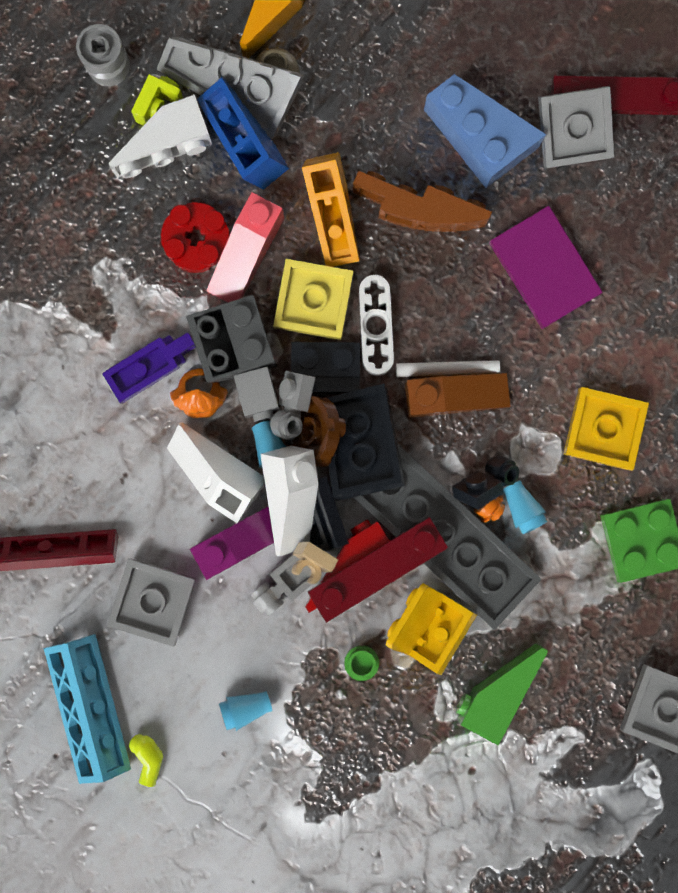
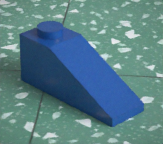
M221 77L197 98L199 105L243 180L264 190L289 169L274 142L224 78Z

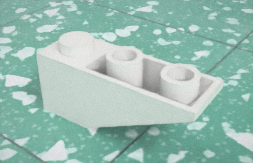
M195 95L162 106L109 162V166L117 178L121 176L123 178L137 176L142 172L141 169L153 165L156 167L166 166L172 163L175 157L186 153L190 156L197 155L205 151L206 146L212 145Z
M183 422L179 423L167 449L207 504L238 523L253 505L264 487V476Z

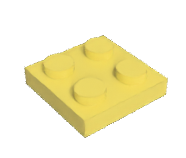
M285 259L273 327L341 340L353 271Z

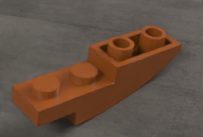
M358 171L353 182L354 194L381 205L379 219L412 229L432 232L467 231L485 227L492 214L482 202L475 199H467V201L454 196L455 193L452 190L440 185H436L435 188L428 185L424 196L420 197L415 189L400 184L398 187L386 182L385 177L373 171H368L367 174Z

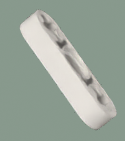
M370 275L361 282L359 287L362 362L369 374L381 376L391 369L394 362L390 286L382 276ZM375 283L378 289L384 290V293L379 294L378 308L385 306L386 311L372 309L365 312V307L372 308V297L370 294H365L364 291L369 290L371 284ZM378 316L385 321L386 330L382 334L373 335L367 330L366 323L371 317ZM387 339L388 345L381 344L380 350L381 356L387 357L388 361L383 362L382 367L377 369L374 363L368 361V358L374 356V344L367 346L366 340L380 342Z

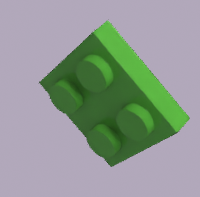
M663 499L600 515L617 582L622 583L678 569V527L670 499Z

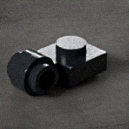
M492 457L485 465V474L475 471L453 485V496L455 499L479 510L503 494L502 486L513 485L517 481L519 468L513 460L506 457Z

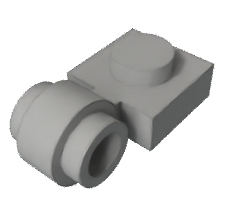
M285 371L284 380L279 388L280 399L278 404L284 406V410L275 413L270 421L271 430L274 435L291 440L301 433L303 425L300 414L301 411L308 412L315 377Z
M294 555L290 556L269 574L277 583L276 585L270 586L266 581L251 594L255 599L252 603L261 613L265 611L269 616L284 604V601L280 598L283 592L293 601L312 585L307 583L308 578L311 576V569L308 566H305L299 575L292 573L293 565L301 559Z

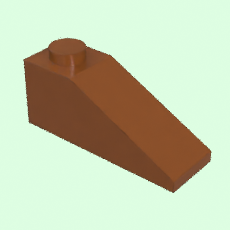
M507 373L407 380L404 384L408 418L511 407Z

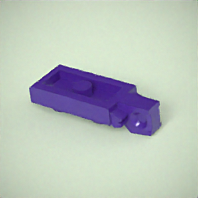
M189 332L176 340H173L170 335L165 338L159 337L103 372L102 375L119 403H125L181 368L180 366L187 362L184 355L196 348L193 337Z

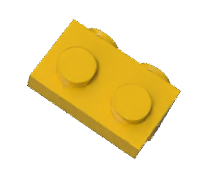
M423 583L419 588H415L410 593L406 601L407 608L401 618L396 619L390 626L387 633L389 638L386 641V646L411 656L436 674L442 675L477 615L443 593Z

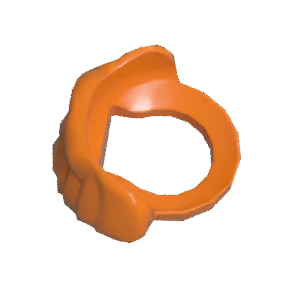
M202 368L192 369L182 376L178 388L170 392L171 400L175 407L183 410L185 415L191 418L211 417L226 401L228 390L221 387L219 382L212 383L210 393L200 389L186 392L185 387L189 379L198 375L205 376Z

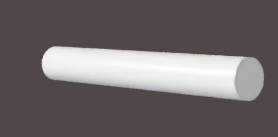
M499 360L396 363L397 377L500 373Z

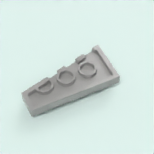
M175 36L168 38L157 70L200 96L221 77L224 78L272 139L277 137L305 76L301 73Z

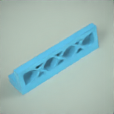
M96 634L44 648L79 784L105 782L131 770ZM58 652L62 654L64 668L61 666ZM68 690L72 692L74 702L70 699ZM77 723L81 727L83 736L79 733ZM86 758L90 761L93 773L89 772Z

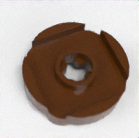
M312 396L308 412L301 411L300 414L303 425L302 431L297 437L292 439L293 444L288 443V446L314 450L316 467H327L331 463L339 439L345 434L346 423L343 418L339 417L335 405L329 399Z

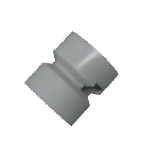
M104 24L90 25L81 31L77 38L76 50L78 57L93 81L102 86L110 87L118 85L125 80L130 70V60L116 31Z

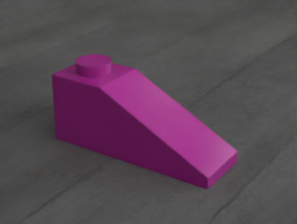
M269 506L190 548L206 580L274 543Z

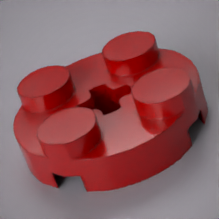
M192 202L185 205H177L171 210L170 215L165 219L162 226L161 243L167 257L178 268L187 272L201 273L210 270V267L215 266L219 262L230 236V231L220 212L210 205ZM198 229L200 234L205 236L204 241H198L197 246H191V240L187 238V235Z

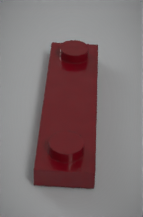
M553 76L551 95L609 86L612 114L678 115V77Z
M430 517L310 589L308 594L327 623L443 552L448 546Z
M117 529L1 537L0 571L115 563L119 538Z

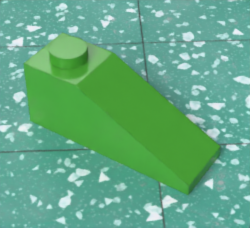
M535 643L473 687L469 695L465 693L456 708V713L459 714L457 720L460 725L499 746L548 650Z

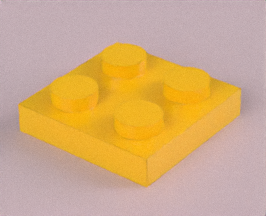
M585 387L578 388L563 455L629 471L634 470L649 403Z

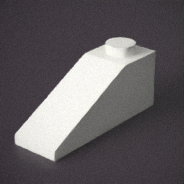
M287 446L261 454L277 556L294 552L299 542L310 541L318 491L314 450Z

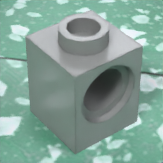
M268 367L234 375L243 413L247 419L253 417L254 422L265 421L273 417L274 411L280 410Z

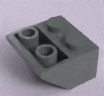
M253 295L186 316L208 384L234 379V375L268 367V369L277 367Z

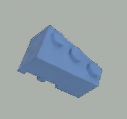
M455 74L431 91L426 97L424 111L485 188L537 150L546 136L545 133Z

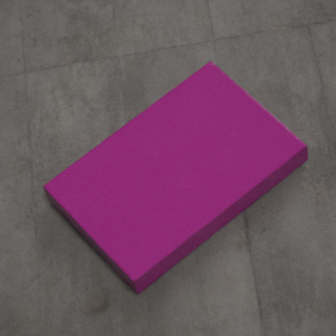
M549 206L489 242L541 329L546 328L603 293Z

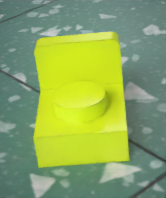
M149 74L131 110L136 122L144 126L164 106L163 99L170 102L184 99L179 85L168 77L161 76L158 79Z

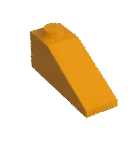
M255 0L240 40L242 56L250 58L303 7L305 0Z
M337 152L306 159L302 166V171L325 265L335 267L359 262L360 257L340 153Z

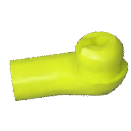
M137 734L130 740L129 748L143 764L138 782L147 787H155L163 760V753L151 737Z

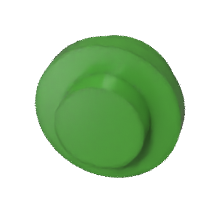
M355 646L346 654L344 661L345 670L355 680H369L378 671V656L368 646Z

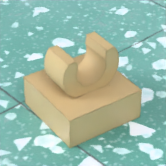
M299 542L292 555L301 560L293 565L292 573L299 575L302 569L308 566L311 569V576L308 578L307 583L316 584L321 578V572H332L338 559L311 542Z

